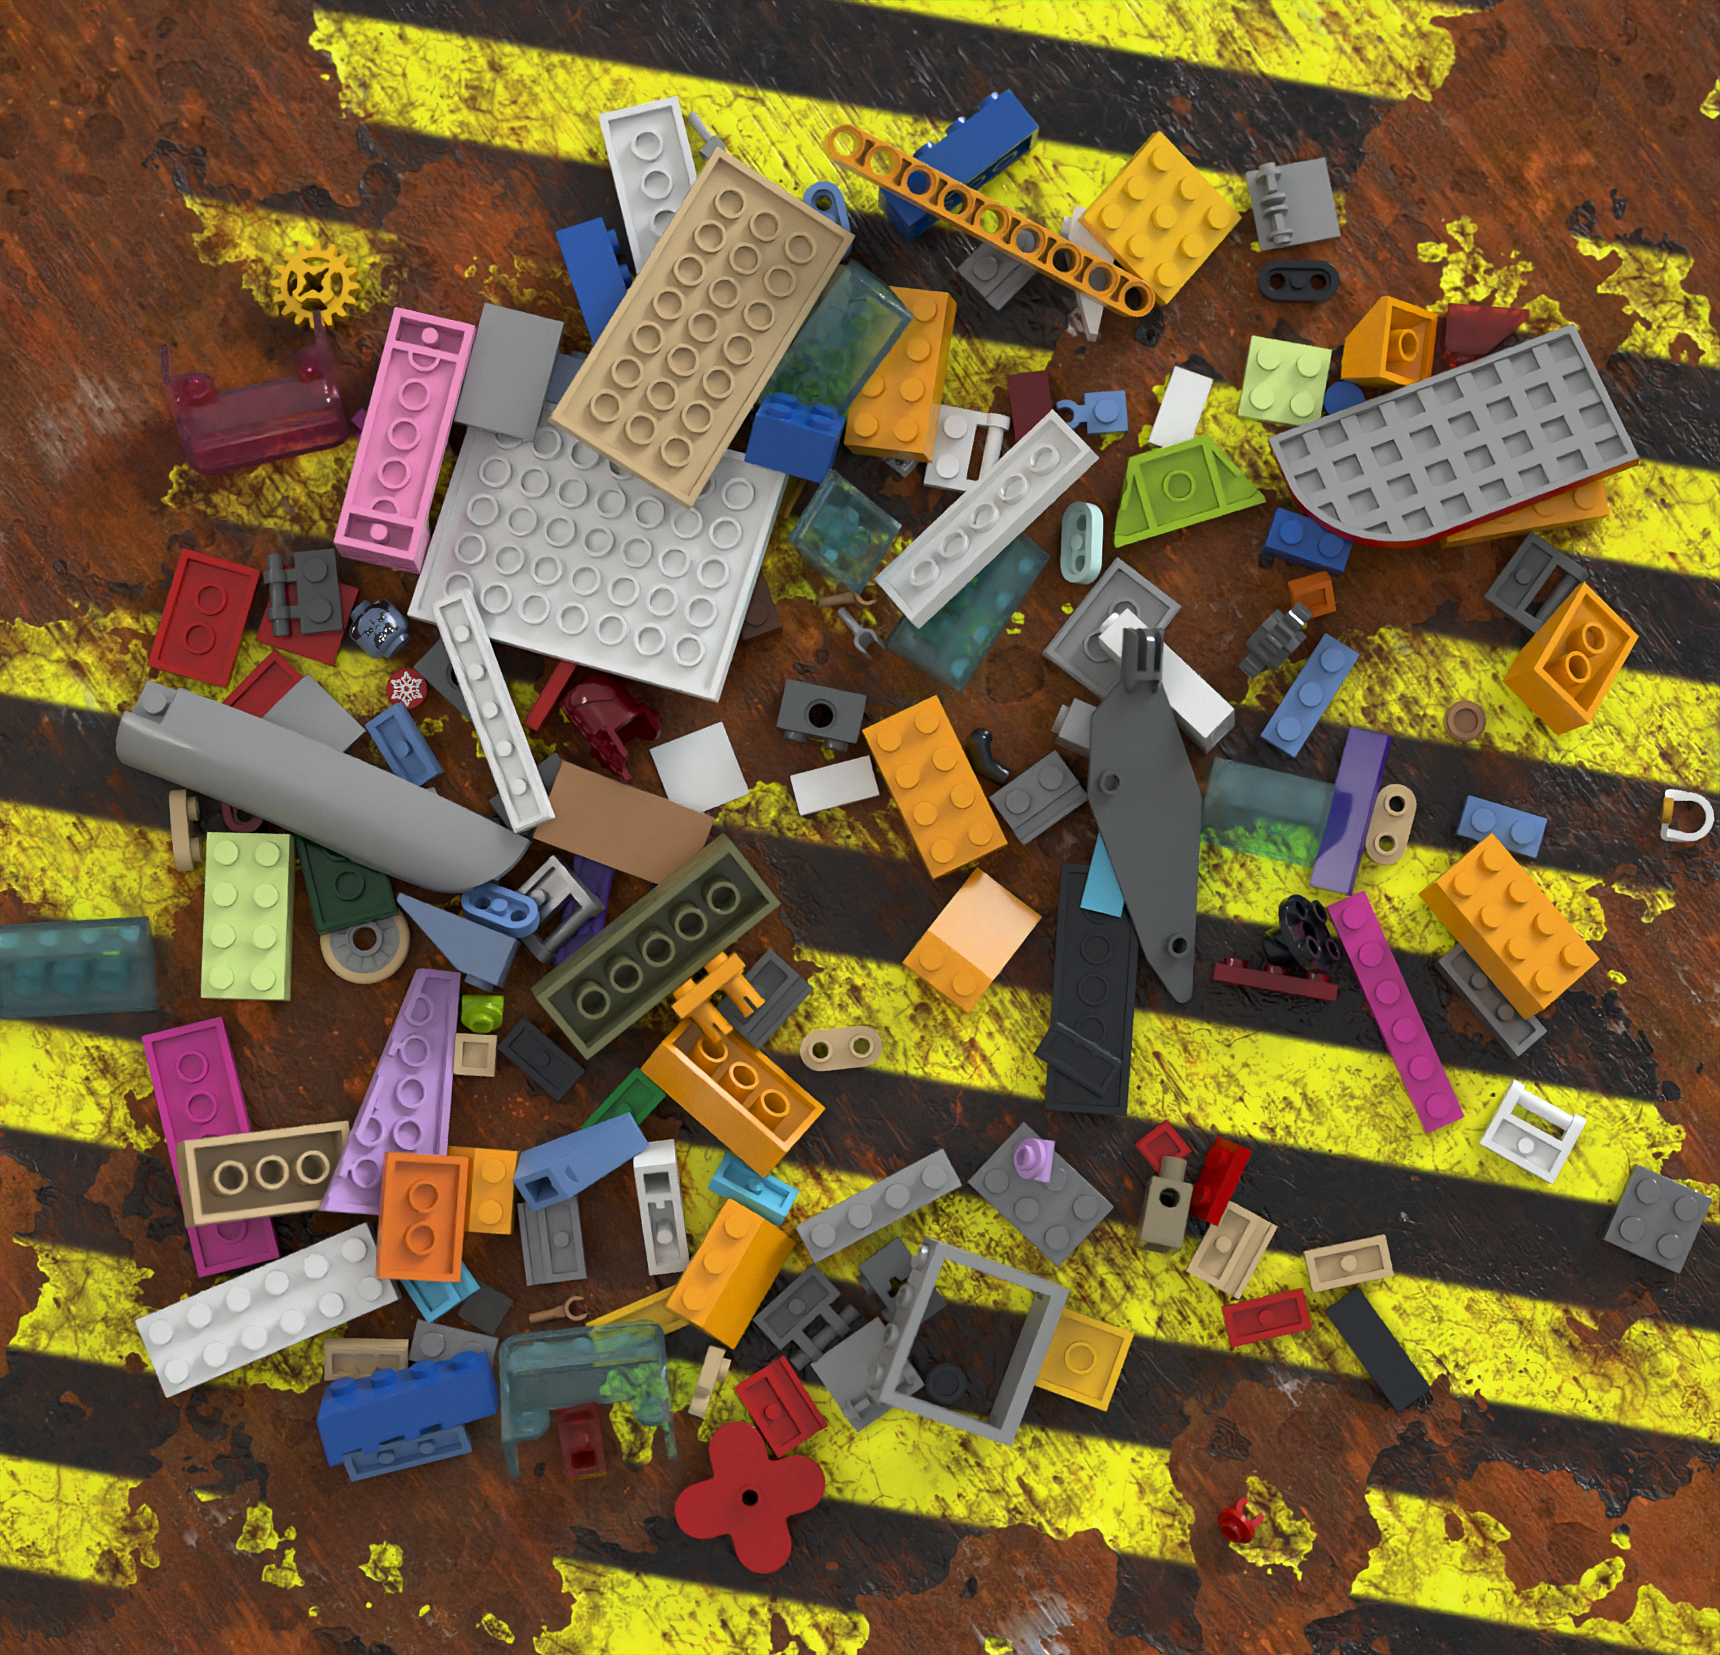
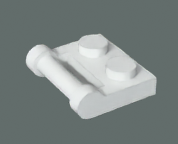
M941 404L933 461L927 464L923 486L965 493L976 482L966 479L976 426L988 428L979 474L980 479L999 460L1004 431H1009L1011 418L1001 414L983 413Z
M1513 1079L1505 1090L1502 1100L1478 1144L1549 1184H1553L1578 1139L1586 1119L1576 1113L1571 1116L1524 1089V1084ZM1518 1104L1563 1129L1564 1132L1561 1139L1557 1140L1511 1114L1515 1105Z

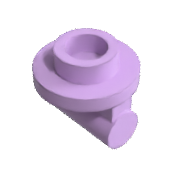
M1026 1138L1020 1143L1014 1153V1164L1021 1178L1050 1182L1055 1141Z

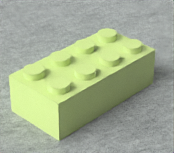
M207 832L201 998L290 1001L296 842L294 836L290 834Z

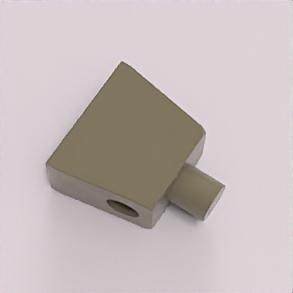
M1163 1156L1159 1177L1152 1176L1147 1181L1133 1245L1134 1248L1174 1256L1182 1248L1193 1189L1192 1184L1183 1182L1187 1165L1186 1160ZM1162 1194L1172 1198V1208L1165 1207L1160 1202Z

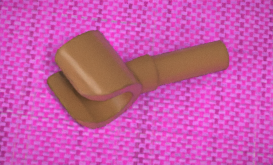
M865 581L860 583L851 592L819 598L820 608L853 603L862 609L869 608L877 599L864 601L860 598L859 591L860 589L873 588L875 584Z
M571 1296L561 1306L529 1314L530 1323L534 1324L564 1317L572 1321H580L588 1313L572 1316L569 1312V1304L574 1300H582L584 1298Z

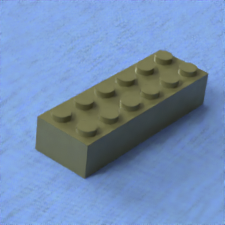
M722 833L530 987L538 1002L584 1058L588 1060L781 903L730 839Z

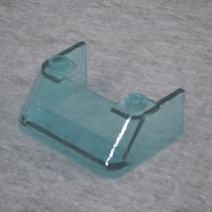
M637 1320L523 1333L510 1336L501 1344L499 1348L502 1443L511 1478L519 1477L518 1442L534 1440L545 1434L550 1425L549 1410L631 1401L633 1416L640 1424L645 1426L663 1425L669 1460L677 1459L674 1406L664 1331L658 1323L651 1320Z

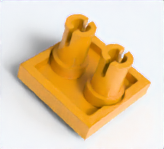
M722 951L704 966L707 973L697 982H694L690 977L672 992V995L675 997V1000L670 1003L673 1010L681 1019L691 1016L713 1045L721 1040L722 1037L712 1026V1023H715L725 1035L734 1028L710 1001L711 995L716 990H723L742 1012L744 1018L754 1012L744 1000L745 996L750 999L757 1009L765 1002L764 998H761L741 974L746 965L734 951L728 956Z

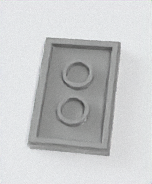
M484 303L454 422L534 443L565 323Z
M1117 557L1046 647L1042 655L1103 701L1121 679V667L1100 647L1098 637L1102 634L1099 631L1101 625L1113 613L1116 612L1120 616L1128 608L1150 630L1153 628L1165 629L1182 606Z

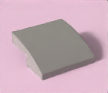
M309 674L305 675L262 718L343 753H346L358 742L366 731Z

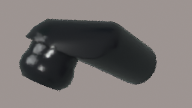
M976 728L966 738L965 750L967 759L974 772L1002 787L1011 769L992 758L990 742H992L993 737L987 729Z

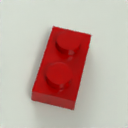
M1217 1136L1213 1147L1207 1153L1206 1162L1200 1176L1193 1186L1188 1214L1218 1227L1252 1151Z
M1302 1288L1220 1306L1231 1348L1312 1329Z

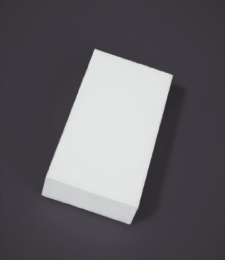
M1175 366L1147 444L1161 448L1193 438L1213 379Z
M869 755L790 776L800 817L880 796Z

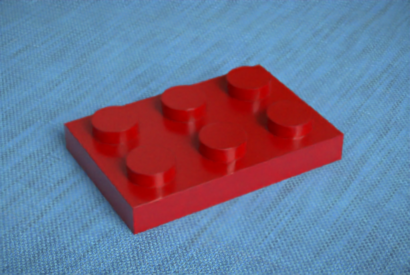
M182 548L147 666L228 689L263 572Z

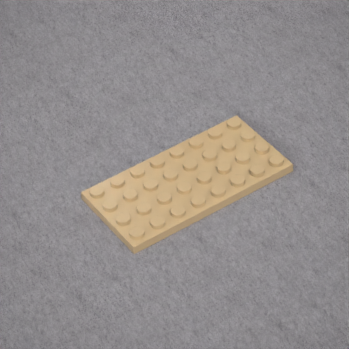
M717 146L548 421L689 510L846 253L855 235Z

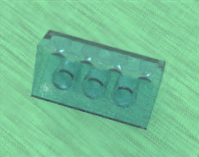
M851 259L786 350L756 402L762 405L767 394L774 396L775 393H786L796 397L800 404L814 407L815 404L828 405L837 409L839 415H843L914 318V315L883 280Z
M1021 532L920 629L903 614L885 641V647L935 680L961 693L1051 556Z
M149 916L0 925V1019L157 1010L155 946Z

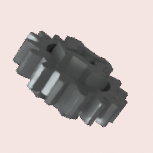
M1300 601L1286 615L1276 609L1244 643L1251 652L1238 667L1251 679L1266 665L1275 672L1307 638L1300 628L1313 614Z

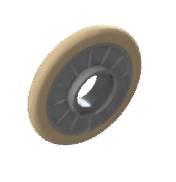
M398 908V916L322 935L320 937L322 954L332 971L341 978L357 984L376 983L394 974L405 961L410 947L409 926L400 909ZM370 928L375 931L377 941L371 949L359 950L354 943L355 934L360 929Z

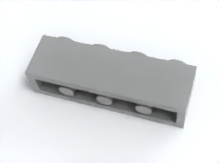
M943 1148L803 1221L796 1225V1228L814 1263H817L962 1186Z

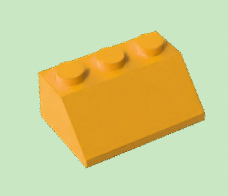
M728 1198L724 1201L662 1308L734 1350L796 1242L763 1217Z

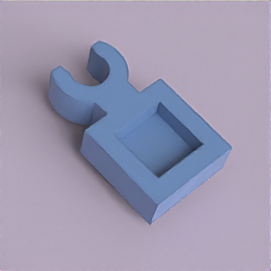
M1125 390L1084 393V405H1078L1072 400H1061L1056 403V410H1069L1072 413V421L1066 424L1073 431L1079 425H1086L1087 436L1128 432Z

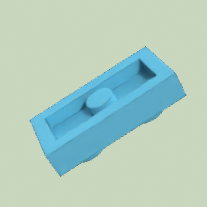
M726 1152L707 1189L726 1199L731 1198L781 1227L799 1193V1190L769 1174L763 1179L743 1160Z

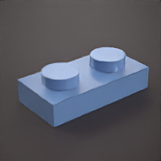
M403 702L394 704L365 724L395 776L423 787L444 772Z
M1468 795L1455 835L1479 842L1493 833L1508 852L1535 859L1547 819Z

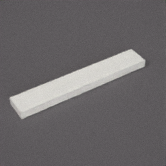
M464 588L429 603L514 833H522L555 819L556 817L471 589Z

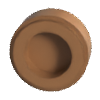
M1472 701L1456 702L1448 708L1444 715V729L1453 740L1470 742L1479 737L1486 726L1485 713L1478 704Z

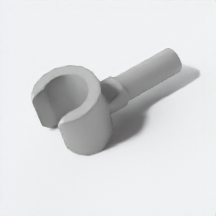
M692 112L687 116L702 140L706 142L699 151V154L706 161H708L717 146L727 152L721 139L708 131L696 112Z
M845 607L837 611V615L855 636V647L865 658L873 659L867 653V646L870 643L877 642L883 649L885 648L883 640L875 631L868 628L864 629Z

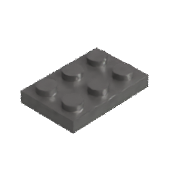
M1023 1122L967 1182L1051 1262L1059 1267L1114 1206L1055 1151L1053 1153L1050 1182L1021 1178L1014 1164L1016 1149L1026 1138L1042 1139Z

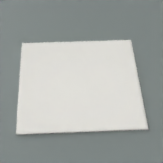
M722 722L650 749L670 801L704 812L750 794Z

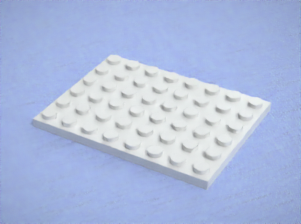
M545 401L534 443L468 427L407 615L412 619L437 625L429 603L464 588H469L491 641L718 703L789 474L744 462L745 453L727 449L695 503L687 510L550 423L548 419L558 404Z

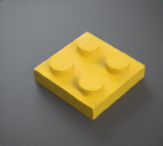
M1064 1307L1035 1386L1107 1411L1134 1333Z

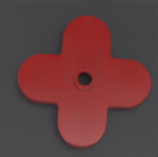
M730 1421L715 1431L709 1444V1456L714 1476L692 1483L680 1493L675 1505L676 1521L687 1535L697 1539H709L723 1534H730L737 1557L747 1569L756 1573H771L785 1564L791 1552L792 1541L786 1518L790 1515L810 1510L819 1503L825 1491V1475L820 1465L805 1455L797 1454L776 1460L770 1459L763 1436L755 1426L745 1421ZM746 1490H753L757 1493L758 1501L754 1505H747L743 1502L742 1494Z

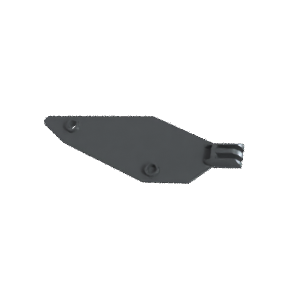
M1123 628L1121 679L1091 714L1087 799L1145 959L1173 999L1179 1003H1186L1192 996L1202 796L1162 683L1165 630L1163 628H1153L1151 630L1149 628H1137L1136 630L1134 628ZM1178 938V946L1173 950L1172 944Z

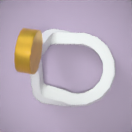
M1673 789L1667 790L1663 798L1661 810V838L1665 841L1694 842L1705 837L1711 830L1714 822V812L1709 801L1695 793ZM1674 801H1693L1702 806L1706 815L1704 826L1695 833H1685L1669 829L1668 826L1672 820Z

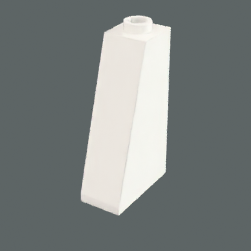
M1128 608L1120 616L1116 612L1113 613L1099 628V631L1102 633L1098 637L1100 647L1120 667L1123 628H1134L1135 630L1137 628H1148ZM1164 643L1162 683L1176 724L1207 754L1235 726L1234 708Z

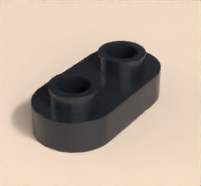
M1272 260L1266 263L1260 270L1257 277V289L1264 299L1273 303L1320 304L1327 302L1335 295L1340 279L1336 268L1326 261ZM1272 277H1280L1284 282V287L1274 289L1270 285V279ZM1315 277L1321 278L1324 281L1325 287L1321 290H1316L1312 288L1310 280Z

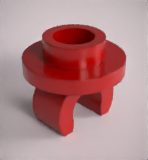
M1246 1497L1232 1504L1230 1508L1222 1509L1218 1514L1221 1533L1234 1543H1249L1255 1537L1254 1528L1259 1526L1264 1519L1262 1513L1254 1516L1251 1520H1248L1243 1515V1507L1249 1502Z

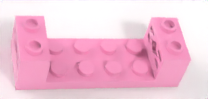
M398 307L394 308L333 541L341 557L420 575L431 537L426 527V522L477 333L475 325Z

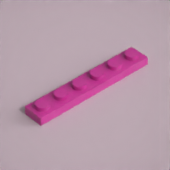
M1363 890L1325 907L1424 1132L1429 1133L1465 1117L1365 891Z

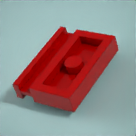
M784 1355L732 1388L776 1459L828 1426Z

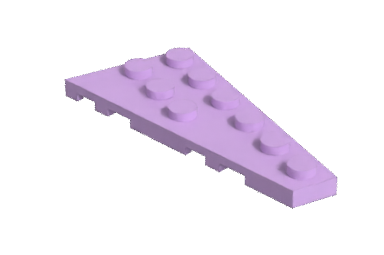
M424 968L416 969L319 1211L379 1215L384 1152L447 1156L461 972Z

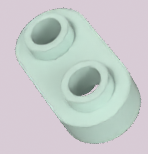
M1080 501L1074 502L1066 509L1063 515L1060 567L1064 578L1072 583L1090 584L1098 577L1101 570L1103 515L1101 510L1094 504Z

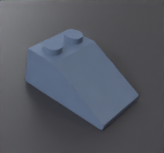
M399 893L396 901L457 970L467 974L464 982L489 992L492 991L494 985L504 988L522 942Z

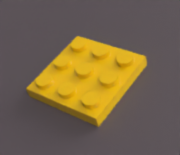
M1157 131L1147 139L1077 220L1128 273L1147 282L1155 293V301L1160 306L1169 303L1242 217L1161 131Z

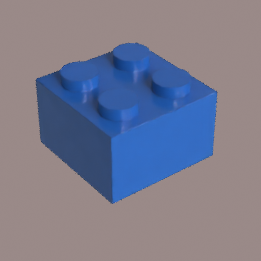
M775 393L774 396L767 394L756 413L744 462L824 484L835 461L846 416L839 415L837 409L828 405L815 404L814 407L800 404L796 397L786 393Z

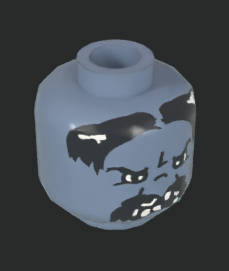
M378 599L372 604L368 600H364L350 615V618L354 621L349 630L350 638L373 659H379L384 656L388 660L391 659L406 645L411 637L407 633L409 630L408 619L386 599Z

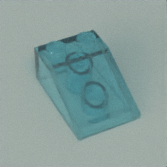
M829 469L787 541L803 561L825 579L860 595L902 525L840 474Z

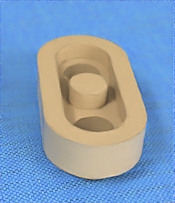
M1391 784L1378 792L1364 845L1366 856L1375 864H1393L1405 853L1417 804L1413 792L1404 785ZM1392 797H1398L1402 800L1403 808L1400 812L1390 809L1389 801ZM1383 836L1389 837L1393 842V847L1388 852L1383 851L1379 847V840Z
M188 789L171 790L169 794V807L175 866L178 872L196 870V862L203 861L202 841L200 837H195L193 822L200 819L197 796L191 797Z
M868 1026L816 1030L809 1033L803 1039L800 1046V1055L807 1067L815 1071L866 1067L876 1062L882 1051V1041L879 1034ZM859 1038L866 1039L870 1044V1048L865 1054H858L853 1048L854 1042ZM825 1043L828 1046L829 1053L825 1058L819 1059L813 1055L812 1050L815 1044Z

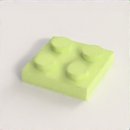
M1251 336L1237 418L1293 428L1320 419L1332 350Z

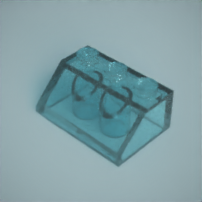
M1214 757L1210 762L1202 797L1200 842L1313 868L1327 826L1336 785Z

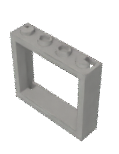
M924 1236L917 1255L912 1254V1271L907 1284H903L898 1291L896 1297V1307L898 1308L893 1321L887 1324L881 1337V1346L883 1348L878 1361L874 1362L868 1371L872 1375L866 1393L876 1400L1012 1446L1070 1290L1048 1279ZM944 1259L1036 1291L987 1423L895 1391Z

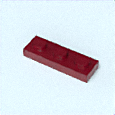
M1224 957L1223 964L1215 963L1212 965L1210 981L1325 1002L1336 1001L1338 985L1328 983V975L1305 972L1304 979L1288 976V968L1264 964L1263 971L1247 969L1248 961Z

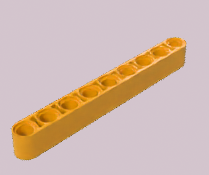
M850 124L839 125L829 130L824 136L822 143L823 151L826 157L833 163L1118 315L1127 318L1141 317L1148 314L1154 307L1155 293L1147 282L858 127ZM838 133H846L853 140L854 147L848 156L840 155L834 148V139ZM876 152L884 153L890 161L889 171L885 175H878L871 168L870 161ZM912 172H919L926 179L925 191L920 195L913 194L907 186L908 176ZM949 191L958 193L962 198L963 205L957 214L949 213L944 207V197ZM987 210L995 213L999 222L998 228L992 234L986 233L980 225L981 215ZM1022 230L1029 231L1034 237V247L1028 253L1022 252L1017 246V235ZM1058 249L1065 250L1070 256V265L1064 272L1058 271L1053 265V255ZM1095 268L1103 271L1106 276L1105 286L1100 291H1095L1089 284V274ZM1131 287L1136 288L1142 298L1141 304L1136 310L1129 309L1125 304V293Z

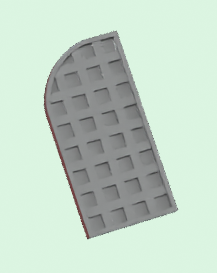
M1574 324L1268 438L1269 448L1291 497L1309 518L1332 534L1348 541L1365 546L1390 549L1427 545L1639 465V456Z

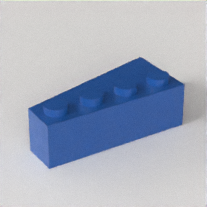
M602 217L555 232L593 346L627 293V289L632 284L627 265L618 266L615 254L622 252L615 230L606 231Z
M465 1351L445 1361L423 1360L415 1363L411 1368L394 1371L388 1368L376 1371L366 1378L354 1380L351 1377H345L335 1380L325 1388L316 1422L329 1466L344 1462L342 1454L362 1448L364 1455L381 1450L380 1444L398 1436L408 1442L421 1438L422 1435L431 1429V1426L439 1424L441 1429L446 1430L496 1414L499 1393L487 1351L477 1354L473 1351Z

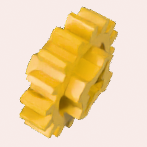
M314 241L312 250L309 251L300 243L298 244V255L294 257L286 251L284 256L288 264L286 266L275 265L274 267L281 276V279L272 280L271 286L273 289L281 291V293L274 296L273 300L276 305L287 304L281 313L286 319L296 315L295 325L298 328H302L306 321H309L314 332H318L320 322H325L330 329H333V318L339 316L344 321L349 319L344 310L346 306L353 308L358 306L357 301L351 296V293L361 292L360 284L351 281L359 275L356 267L346 268L351 261L350 257L345 253L337 258L338 249L333 244L325 252L319 241ZM312 261L324 262L321 266H308L306 264ZM295 274L297 276V288L292 292L293 295L291 296L290 282ZM342 276L343 287L338 299L335 296V284L340 281L339 277ZM315 280L321 283L324 289L318 293L314 289L311 290L309 283ZM312 306H324L326 310L318 312L307 311Z

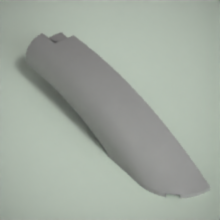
M148 680L132 713L124 711L116 737V753L122 764L236 807L339 853L355 863L430 891L464 893L474 891V887L492 879L497 881L521 860L531 844L529 839L387 771L279 725L182 688H178L176 691Z

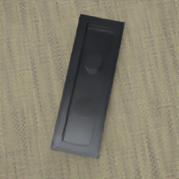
M1355 1287L1323 1310L1397 1413L1431 1389L1358 1287Z

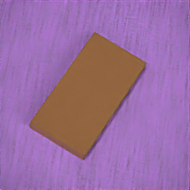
M561 759L547 794L556 818L534 827L531 837L652 883L660 884L704 848L715 818Z

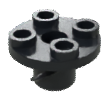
M1298 894L1283 899L1278 909L1280 925L1263 934L1262 945L1268 959L1274 965L1280 967L1297 960L1304 969L1313 974H1319L1330 969L1332 964L1340 959V951L1335 941L1331 939L1325 924L1327 922V913L1323 905L1318 900L1310 902Z

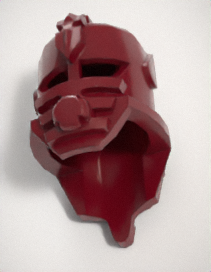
M601 671L589 677L580 685L575 686L570 692H567L562 699V710L575 728L580 730L581 735L586 741L590 742L591 758H596L602 768L606 767L612 772L613 776H619L621 782L627 784L632 781V778L625 767L629 754L624 745L635 736L650 741L658 739L661 733L662 717L655 709H649L640 697L636 699L631 697L635 692L624 677Z

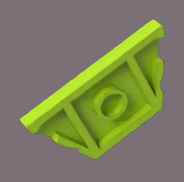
M1207 434L1193 437L1127 458L1112 542L1115 548L1265 503V496L1254 487L1242 474V471L1221 451L1219 446Z

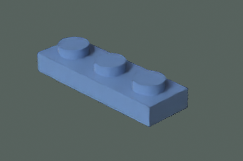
M1325 633L1259 738L1294 759L1360 654Z
M439 1424L431 1426V1429L422 1435L421 1438L406 1442L405 1439L398 1436L380 1444V1451L364 1455L361 1448L342 1455L349 1478L353 1482L472 1452V1447L465 1424L446 1430L441 1429Z

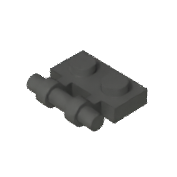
M335 548L294 552L295 569L288 570L283 569L282 554L266 555L267 571L263 572L264 585L269 586L271 605L270 608H267L268 622H272L273 636L275 638L290 636L289 621L300 620L303 635L345 631L337 551ZM297 583L299 605L287 606L285 584Z
M813 1263L752 1320L779 1350L792 1339L796 1342L800 1349L789 1360L801 1371L809 1362L813 1361L816 1363L824 1355L822 1350L839 1335L843 1338L851 1330L849 1325L861 1314L851 1303L839 1313L830 1306L841 1295V1292ZM821 1314L828 1323L810 1339L802 1330Z

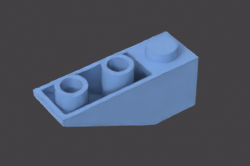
M630 1112L521 1152L513 1182L532 1212L570 1199L648 1148L649 1143Z

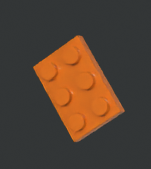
M396 1152L383 1153L375 1278L460 1282L469 1157Z

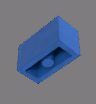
M1278 507L1272 516L1260 553L1317 572L1327 570L1329 576L1338 578L1344 572L1353 542L1332 534L1309 517Z

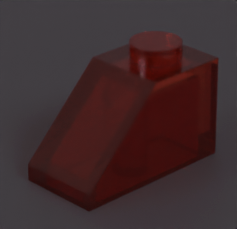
M1448 303L1442 313L1439 359H1448L1449 365L1459 367L1486 357L1525 324L1529 319L1530 310Z

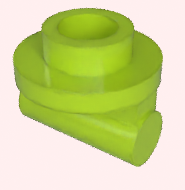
M463 995L462 1023L473 1032L480 1034L496 1030L501 1026L503 1020L504 995Z

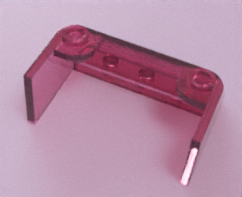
M321 310L312 311L316 344L302 348L294 358L297 375L218 392L214 380L206 373L193 371L178 374L168 344L159 345L163 389L187 459L194 471L203 475H214L338 447L346 442L350 434L349 422L336 361Z

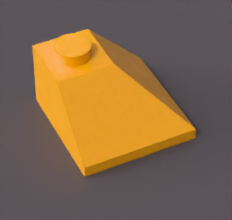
M1382 296L1345 338L1341 362V379L1367 388L1395 391L1430 378L1438 314L1390 296Z

